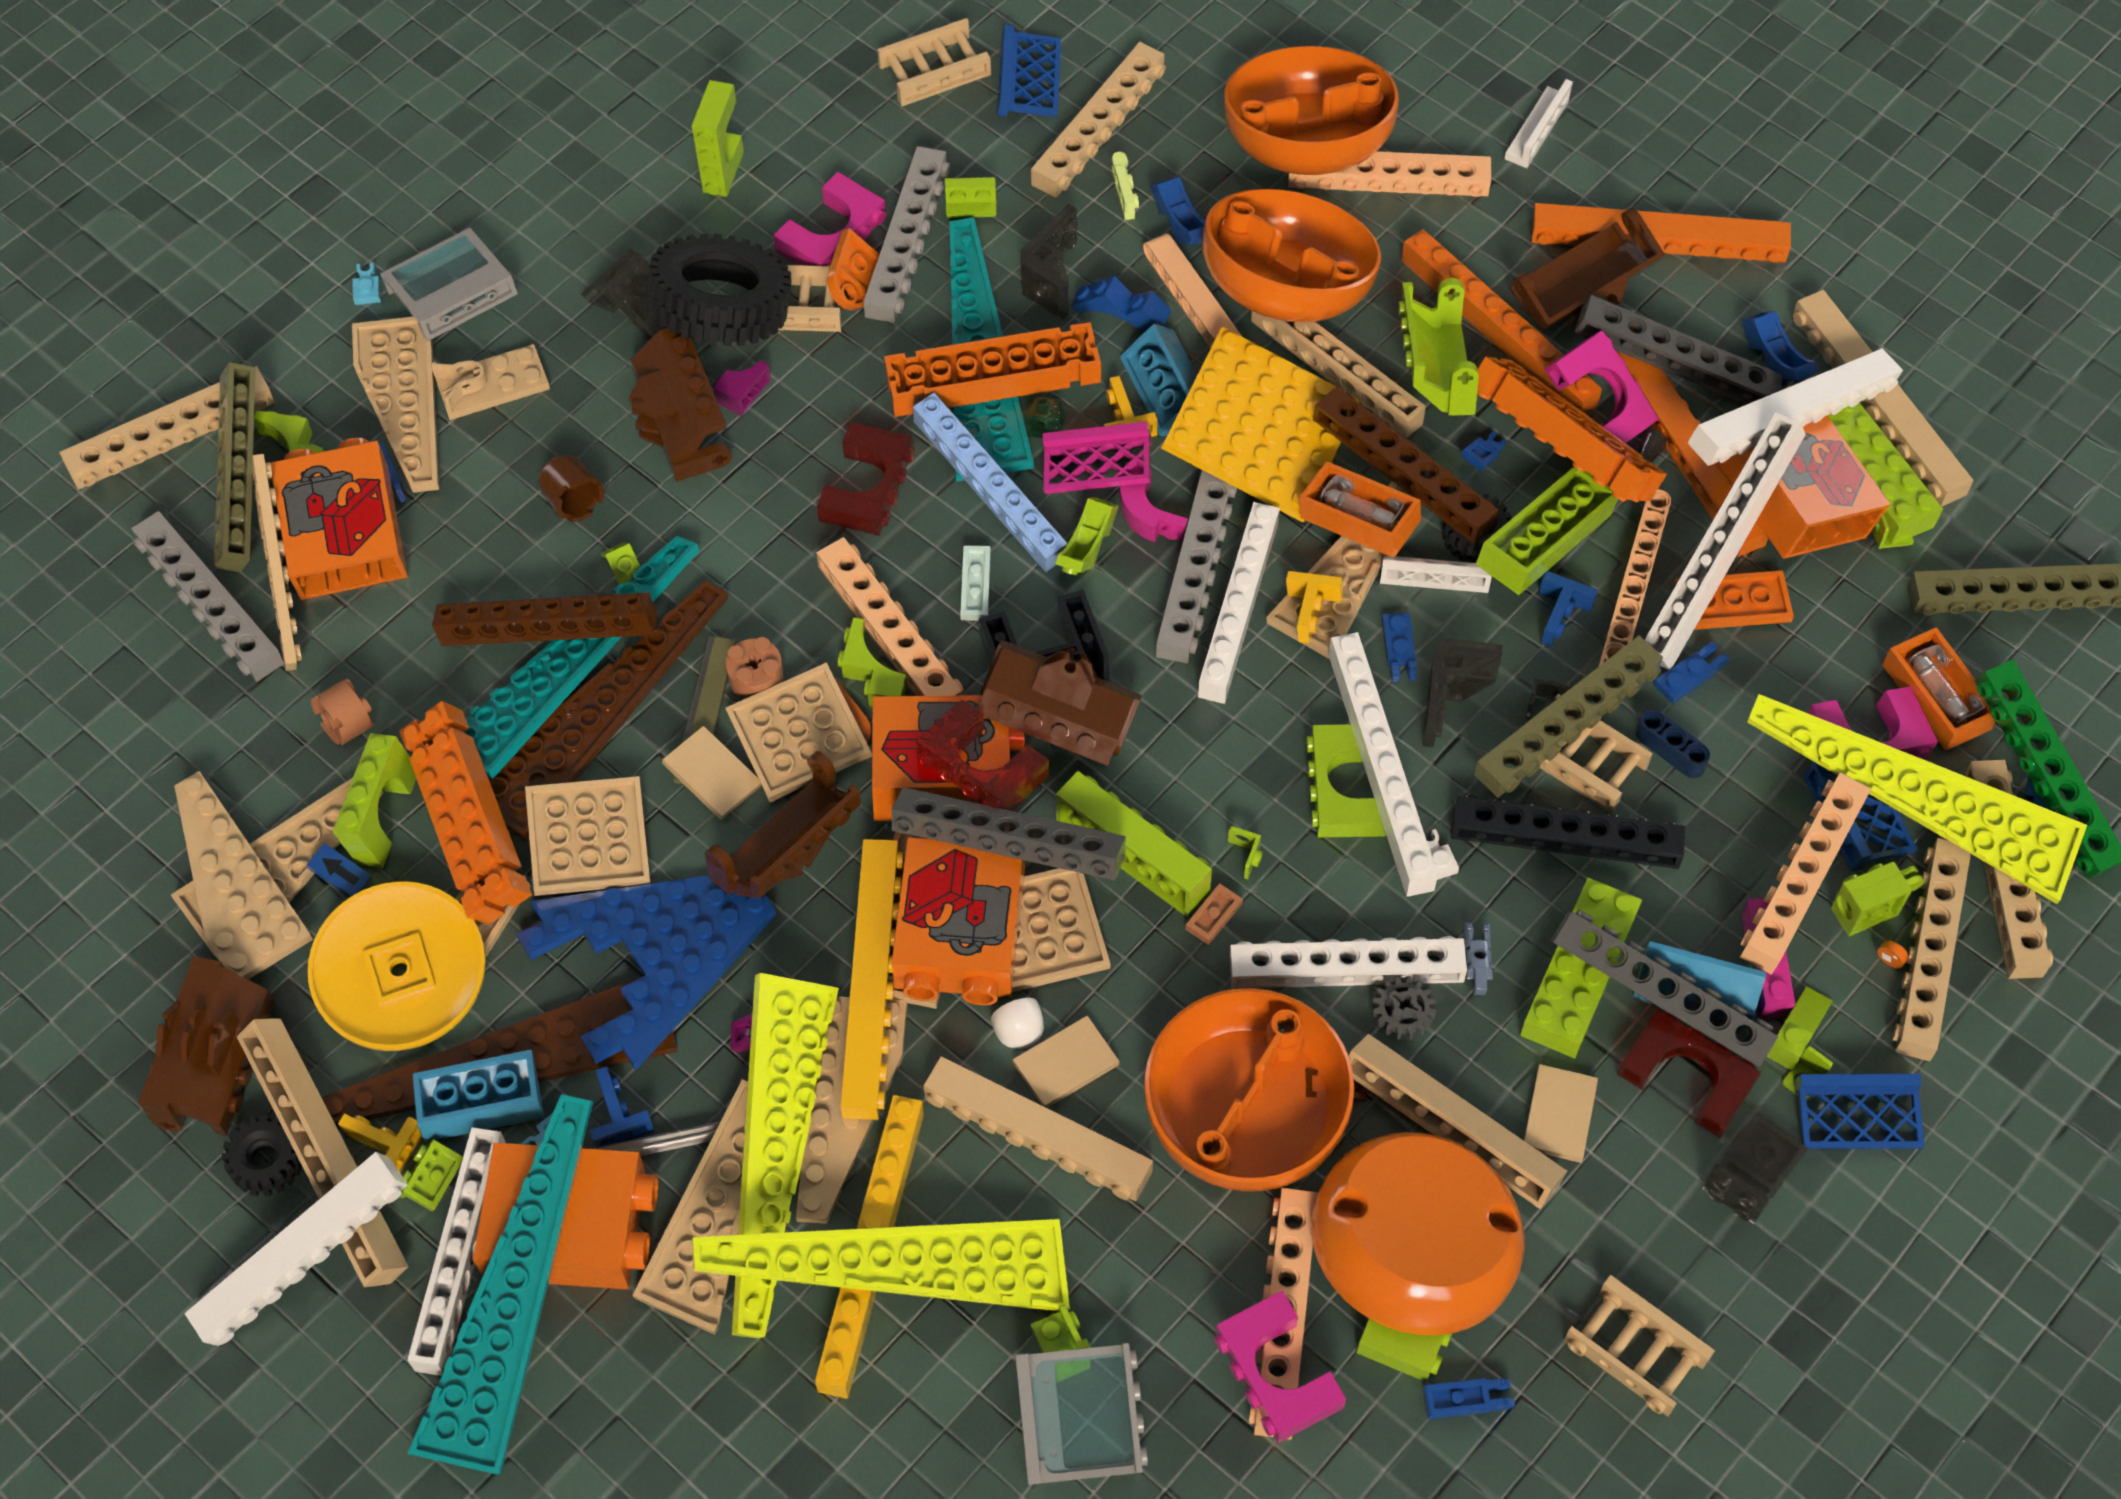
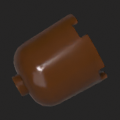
M556 456L546 462L539 472L538 485L541 493L560 518L568 519L569 522L581 521L593 514L591 509L597 502L602 503L603 485L575 456Z

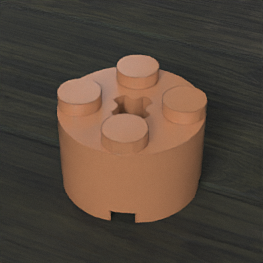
M765 637L747 639L728 649L726 669L731 690L737 697L746 699L784 682L780 653L770 643L769 639Z
M349 679L338 682L311 699V706L315 716L320 713L323 720L320 725L337 745H344L374 726L372 719L368 715L372 711L369 703L364 697L359 699Z

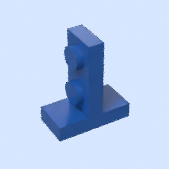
M1547 571L1543 577L1539 594L1553 598L1557 602L1545 627L1541 644L1552 647L1555 638H1561L1566 626L1563 623V619L1565 616L1570 618L1574 607L1591 612L1598 589Z
M607 1066L595 1070L612 1119V1123L590 1130L595 1148L633 1140L654 1132L647 1110L630 1116L625 1100L618 1101L616 1093L621 1092L617 1076H610Z

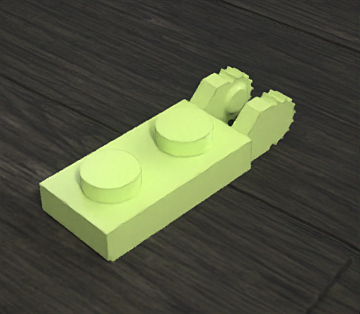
M1115 152L1112 156V173L1124 219H1135V208H1139L1137 193H1132L1133 179L1127 170L1128 158L1124 152Z

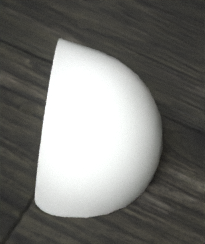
M1033 998L1011 1001L998 1008L991 1016V1023L997 1038L1004 1045L1013 1049H1025L1033 1046L1039 1041L1044 1030L1040 1006L1037 1000Z

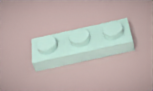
M963 546L961 620L979 621V618L988 616L990 546Z

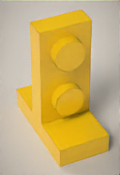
M1120 376L1109 378V389H1106V397L1109 405H1114L1113 415L1115 422L1104 424V426L1148 422L1151 437L1157 436L1158 419L1155 412L1134 417Z
M1288 571L1286 578L1288 596L1304 598L1297 623L1298 642L1310 643L1311 634L1317 632L1318 617H1316L1317 611H1322L1323 600L1342 602V577Z
M344 1114L338 1123L344 1135L385 1153V1156L391 1159L400 1173L422 1138L417 1120L409 1116L398 1135L386 1127L377 1129L371 1126L370 1121L359 1115L353 1118Z

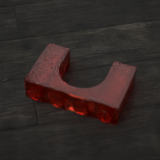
M850 422L842 442L844 458L874 465L885 476L876 487L863 492H853L825 485L817 504L818 520L880 536L883 526H888L890 520L889 510L891 505L895 506L897 503L898 487L905 482L907 475L906 467L914 459L915 448L912 447L911 436Z
M961 700L916 741L917 758L923 766L930 767L939 773L943 780L948 783L952 782L960 788L967 797L974 798L981 804L991 806L994 809L1001 808L1013 811L1049 777V759L1026 745L1007 764L1000 768L979 770L967 765L961 759L960 754L983 732V714L964 700Z
M1656 1010L1622 1061L1617 1075L1643 1090L1663 1061L1678 1056L1689 1057L1698 1061L1708 1070L1713 1082V1091L1701 1108L1695 1123L1721 1138L1755 1086L1761 1072L1749 1061L1740 1060L1730 1054L1729 1050L1724 1046L1714 1044L1705 1039L1696 1029H1689L1682 1025L1673 1015Z

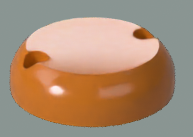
M1322 46L1287 47L1258 55L1234 71L1227 81L1224 91L1225 119L1236 142L1252 158L1275 170L1298 175L1336 173L1347 170L1369 159L1390 136L1395 126L1399 102L1398 89L1394 80L1377 63L1350 51Z
M1252 189L1231 194L1215 203L1210 209L1204 224L1202 251L1208 270L1217 285L1243 307L1277 320L1303 323L1317 322L1334 318L1350 310L1371 290L1381 263L1380 247L1373 234L1362 222L1332 203L1294 191Z
M1244 988L1221 991L1205 996L1181 1010L1167 1023L1156 1039L1148 1058L1144 1093L1147 1113L1155 1135L1170 1157L1184 1170L1200 1180L1221 1188L1244 1192L1265 1191L1292 1184L1306 1177L1320 1167L1332 1154L1349 1123L1353 1108L1354 1079L1351 1062L1344 1044L1335 1030L1315 1010L1285 994L1270 990ZM1305 1069L1318 1070L1317 1076L1312 1075V1090L1317 1092V1097H1306Z
M1413 1132L1394 1133L1368 1140L1347 1152L1331 1169L1320 1187L1312 1212L1311 1234L1313 1247L1320 1267L1332 1287L1348 1304L1364 1316L1385 1327L1404 1333L1416 1335L1452 1334L1481 1323L1492 1315L1505 1301L1515 1285L1523 1262L1525 1251L1523 1221L1509 1187L1491 1165L1479 1155L1461 1144L1436 1135Z

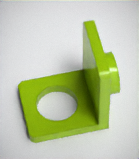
M1884 514L1872 529L1878 549L1910 546L1914 543L1913 537L1910 536L1890 545L1886 540L1889 526Z
M623 542L600 553L601 557L607 559L618 585L620 583H628L634 577V571L640 567L630 543Z
M1230 826L1228 842L1251 849L1244 871V879L1248 880L1253 866L1258 867L1262 858L1263 851L1259 850L1261 835ZM1235 835L1244 836L1249 841L1241 840L1237 838Z
M1808 1046L1794 1070L1792 1069L1782 1081V1085L1798 1096V1093L1795 1092L1793 1081L1796 1075L1828 1074L1833 1063L1814 1048Z

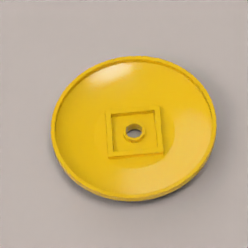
M391 882L376 885L348 898L328 916L320 927L313 941L308 960L310 993L319 1013L338 1034L357 1045L382 1051H400L420 1047L440 1038L453 1029L466 1016L475 1003L485 975V947L474 919L467 918L463 905L442 890L415 882ZM399 963L407 965L405 974L402 976L392 975V969L395 965Z

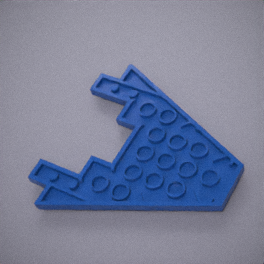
M709 875L535 900L531 902L532 909L541 922L517 933V938L530 960L582 934L595 954L621 941L623 942L644 974L643 977L620 988L624 999L632 1010L582 1035L581 1039L596 1064L623 1050L636 1070L776 916V911L765 894L760 899L739 896L734 892L729 896L711 881Z

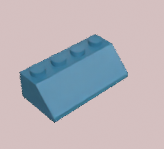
M1154 323L1120 358L1147 412H1155L1158 419L1157 431L1159 435L1166 436L1197 377V373L1175 331Z
M1649 941L1644 954L1651 960L1655 956L1661 958L1671 965L1668 969L1676 975H1679L1680 972L1689 975L1696 980L1694 986L1702 991L1706 987L1712 989L1722 996L1720 1002L1729 1007L1732 1002L1748 1011L1745 1017L1750 1020L1753 1019L1767 972ZM1643 962L1640 964L1637 979L1644 977L1647 969ZM1669 978L1661 979L1658 983L1659 992L1661 994L1670 992L1672 989L1671 980ZM1633 993V997L1640 998L1645 1003L1653 1004L1637 993ZM1694 993L1688 994L1684 998L1685 1008L1691 1010L1696 1007L1698 1003L1697 996ZM1720 1009L1713 1010L1710 1013L1709 1019L1723 1020L1722 1011Z
M532 1050L413 1073L417 1124L424 1142L468 1134L471 1128L488 1130L544 1118L541 1091Z

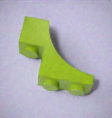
M256 410L254 422L259 434L278 440L290 452L297 449H310L316 453L324 452L322 447L309 444L313 433L307 418L299 415L278 414L274 411L264 412Z
M1097 497L1087 499L1084 511L1072 538L1064 550L1057 556L1055 564L1062 566V571L1077 575L1078 572L1084 573V571L1094 568L1103 537L1110 535L1119 505Z
M853 617L851 628L847 627L844 634L845 651L840 650L838 657V666L842 667L843 678L866 681L864 695L868 696L869 707H873V697L906 696V674L886 668L871 655L865 644L864 619Z

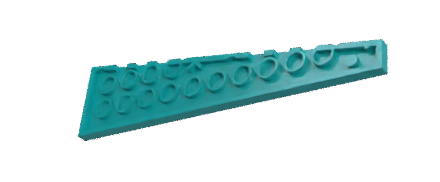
M973 217L949 221L952 345L1003 337L975 219ZM1018 396L954 407V416L1005 473L1034 468V461ZM955 470L956 482L964 481L962 476Z
M676 536L654 554L648 562L634 571V577L628 583H620L613 589L614 593L649 592L654 602L700 551L697 543ZM621 637L553 640L530 659L524 667L517 670L510 677L511 682L500 689L497 687L489 694L491 699L481 707L476 705L469 711L470 716L466 719L469 728L464 733L473 737L489 778L493 779Z
M561 1094L544 1133V1139L537 1149L528 1176L525 1177L520 1195L510 1212L508 1223L498 1240L468 1310L466 1321L463 1323L457 1336L458 1340L451 1356L448 1357L443 1375L433 1392L431 1403L421 1420L407 1454L497 1475L502 1474L593 1101Z

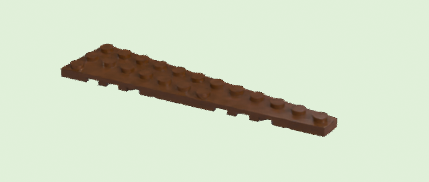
M706 580L679 602L677 607L662 617V621L655 627L654 635H641L642 639L633 647H627L619 659L612 665L609 663L562 703L493 779L488 777L508 830L524 840L528 839L529 827L525 786L575 782L728 600L727 592Z
M641 977L321 1098L336 1127H339L338 1123L344 1114L353 1118L359 1115L367 1120L416 1110L413 1073L532 1050L538 1082L593 1071L606 1066L611 1067L629 1063L630 1061L622 1050L596 1064L582 1043L581 1036L631 1011L632 1009L624 999L620 988ZM673 1031L648 1058L677 1052Z

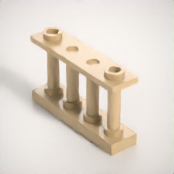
M967 18L877 49L880 69L891 66L899 80L897 83V95L901 106L991 75V58L987 51L976 55L967 40L970 38L969 21ZM958 42L967 59L954 63L945 47ZM936 51L944 67L931 71L923 54ZM913 58L922 74L909 79L900 62Z
M787 265L788 271L791 272V285H800L798 306H788L786 322H784L782 329L778 328V330L841 332L840 308H834L835 300L828 288L827 276L830 266ZM811 286H826L824 307H809Z
M1557 694L1554 701L1558 699L1561 695ZM1566 716L1569 719H1576L1573 716ZM1600 720L1593 728L1589 729L1587 727L1583 730L1580 737L1573 744H1567L1551 761L1545 760L1541 763L1540 768L1612 814L1617 808L1622 792L1618 790L1619 786L1636 765L1646 770L1653 753L1648 751L1643 744L1632 741ZM1546 732L1549 735L1555 734L1553 732ZM1589 735L1602 743V745L1586 766L1581 767L1570 760V758ZM1530 747L1526 748L1529 751H1536ZM1613 750L1626 758V760L1610 781L1605 782L1595 776L1594 773Z
M1610 1275L1599 1293L1604 1300L1602 1305L1581 1332L1572 1326L1564 1341L1568 1343V1347L1575 1354L1586 1356L1643 1398L1651 1410L1658 1414L1663 1413L1668 1417L1677 1404L1669 1397L1692 1366H1698L1703 1370L1715 1350ZM1619 1308L1629 1316L1630 1320L1609 1349L1605 1351L1591 1339L1611 1312ZM1645 1327L1655 1335L1656 1339L1636 1367L1631 1370L1617 1358L1637 1331ZM1671 1346L1681 1353L1682 1359L1658 1390L1643 1378L1663 1350Z

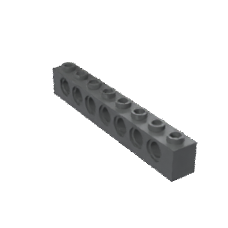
M1591 295L1581 309L1575 334L1589 338L1603 331L1612 341L1613 348L1616 351L1747 405L1780 390L1783 379L1782 374L1755 364L1748 359L1731 354L1724 349L1712 346L1698 338L1681 333L1674 328H1669L1650 318L1638 315L1626 308L1607 302L1602 298Z
M906 787L902 788L892 807V831L1115 880L1125 859L1126 836Z
M1579 909L1576 914L1572 911L1567 912L1550 940L1551 942L1758 1067L1761 1066L1778 1038L1777 1035L1771 1032L1774 1028L1773 1026L1759 1018L1756 1022H1753L1745 1017L1748 1011L1733 1002L1730 1007L1720 1002L1722 997L1720 994L1708 987L1704 991L1694 986L1696 982L1694 978L1683 972L1676 975L1668 969L1671 966L1669 963L1657 956L1653 960L1643 955L1644 948L1630 940L1628 944L1618 940L1619 933L1604 925L1602 929L1592 924L1594 918ZM1586 931H1592L1596 938L1594 945L1589 948H1585L1581 943V936ZM1616 946L1621 951V958L1616 963H1610L1607 960V951L1611 947ZM1643 962L1647 969L1644 977L1636 979L1633 976L1632 968L1636 963ZM1663 978H1669L1672 982V989L1667 994H1661L1658 990V983ZM1694 993L1697 996L1698 1003L1695 1008L1688 1010L1684 1006V998L1688 994ZM1715 1009H1720L1723 1013V1020L1718 1025H1712L1709 1019L1710 1013ZM1740 1025H1746L1749 1029V1035L1745 1040L1739 1041L1735 1036V1031Z

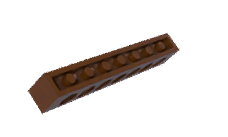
M1335 387L1315 404L1313 421L1409 495L1419 499L1422 505L1474 544L1495 526L1499 509L1491 501L1485 500L1470 485L1464 484L1450 470L1443 468L1429 454L1417 448L1411 440L1404 438L1390 424L1384 423L1375 416L1369 408L1363 407L1354 400L1349 393L1342 391L1339 387Z
M649 592L436 605L432 627L442 646L654 635L657 612Z

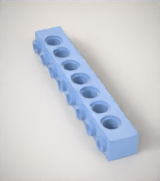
M932 393L913 406L914 423L1040 567L1047 572L1057 565L1055 564L1057 556L1067 546V542L939 397Z

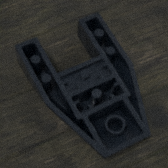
M1084 589L1058 596V616L1068 643L1035 653L1048 657L1057 651L1074 648L1075 652L1071 654V660L1077 662L1081 659V653L1085 652L1098 678L1109 682V654ZM1005 611L979 618L980 638L990 663H992L1001 640L1017 645ZM1049 743L1055 751L1064 749Z

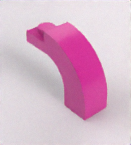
M1136 465L1128 473L1131 475L1144 474V469ZM1151 469L1150 483L1120 486V508L1127 524L1137 534L1152 542L1156 541L1158 534L1170 540H1184L1188 518L1159 510L1146 497L1151 487Z

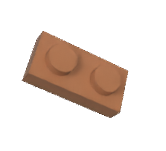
M1219 883L1187 922L1185 930L1209 945L1242 905L1243 899Z

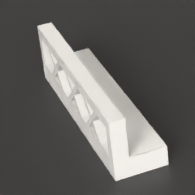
M1566 79L1560 90L1547 86L1506 151L1505 160L1528 168L1568 104L1572 81Z
M1387 556L1386 559H1383L1380 572V584L1488 593L1492 578L1490 574L1477 566L1476 563L1397 556L1394 558Z

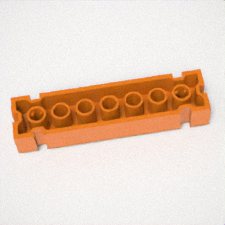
M1091 322L1070 325V331L1061 332L1060 327L919 350L915 351V357L906 358L905 353L884 356L886 378L895 417L913 414V406L932 393H935L947 408L1070 388V382L1079 381L1080 386L1101 383V361L1098 349L1095 347V337Z
M1485 356L1478 368L1477 394L1487 400L1492 398V401L1496 403L1495 407L1505 414L1510 413L1515 417V423L1523 428H1530L1534 431L1533 436L1554 446L1552 450L1562 457H1569L1573 460L1572 465L1583 472L1587 471L1593 475L1592 480L1603 487H1606L1608 484L1609 488L1613 490L1611 494L1615 498L1624 502L1626 500L1639 502V500L1651 501L1667 475L1664 471L1653 463L1647 462L1641 454L1536 377L1530 376L1526 373L1525 369L1513 360H1498L1497 358Z
M440 701L425 712L424 721L415 719L399 730L405 749L413 752L409 760L457 889L465 892L464 896L460 899L466 916L489 925L505 914L504 907L506 905L516 907L531 897L532 893L526 877L516 871L522 866L474 739L464 733L469 726L463 710Z

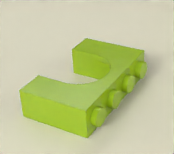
M709 80L692 124V131L703 193L727 197L744 149L741 135L726 133L728 122L736 104L734 84Z
M1351 724L1313 725L1311 736L1306 738L1307 753H1312V760H1308V776L1314 778V785H1310V802H1315L1316 810L1311 811L1312 827H1317V838L1386 836L1375 798L1356 799L1343 796L1331 786L1328 779L1329 773L1341 764L1363 762Z
M370 733L332 831L357 865L384 868L392 842L382 830L378 819V803L381 791L384 789L385 792L411 795L416 782V776L409 760L410 756L396 736Z
M1369 1319L1360 1340L1357 1354L1427 1382L1430 1373L1437 1374L1443 1357L1437 1354L1441 1345L1448 1346L1452 1334L1416 1335L1404 1333Z

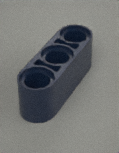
M1655 709L1644 711L1636 729V736L1639 741L1689 778L1702 776L1710 759L1709 749L1660 711ZM1646 725L1653 726L1654 729L1649 728V727H1647Z

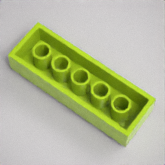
M1860 402L1852 408L1849 406L1843 408L1835 415H1827L1891 504L1884 513L1889 526L1886 540L1890 545L1907 537H1913L1933 529L1943 508Z
M1573 467L1484 542L1476 565L1520 595L1612 515L1618 499L1611 494L1613 490L1609 488V485L1603 487L1592 480L1593 475L1589 472H1583Z
M1077 771L1056 793V821L1126 836L1125 859L1121 869L1187 918L1210 895L1212 868L1205 859L1195 857L1188 852L1186 846L1180 841H1173L1166 836L1163 829L1158 825H1151L1143 819L1139 811L1134 808L1129 809L1121 803L1117 795L1103 790L1091 776H1084Z
M1587 878L1573 912L1576 914L1578 909L1594 918L1592 924L1600 929L1604 925L1618 932L1619 936L1617 939L1625 943L1642 899ZM1592 931L1584 932L1581 936L1582 945L1585 948L1594 945L1596 940ZM1557 946L1525 1019L1520 1036L1575 1059L1610 977ZM1614 946L1607 951L1606 956L1610 963L1617 962L1621 953L1620 949Z

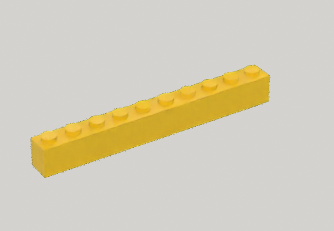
M863 839L841 1097L843 1119L879 1120V1109H885L886 1092L881 1091L882 1081L887 1082L888 1064L883 1063L884 1054H889L890 1036H885L886 1027H891L892 1009H887L888 1000H893L894 982H889L890 973H893V955L891 953L896 929H893L894 920H897L899 903H895L896 894H901L902 877L897 876L898 869H903L904 851H899L898 840Z
M893 1095L857 1229L888 1228L895 1225L924 1117L923 1102L921 1100ZM840 1288L815 1379L819 1393L848 1399L877 1291Z

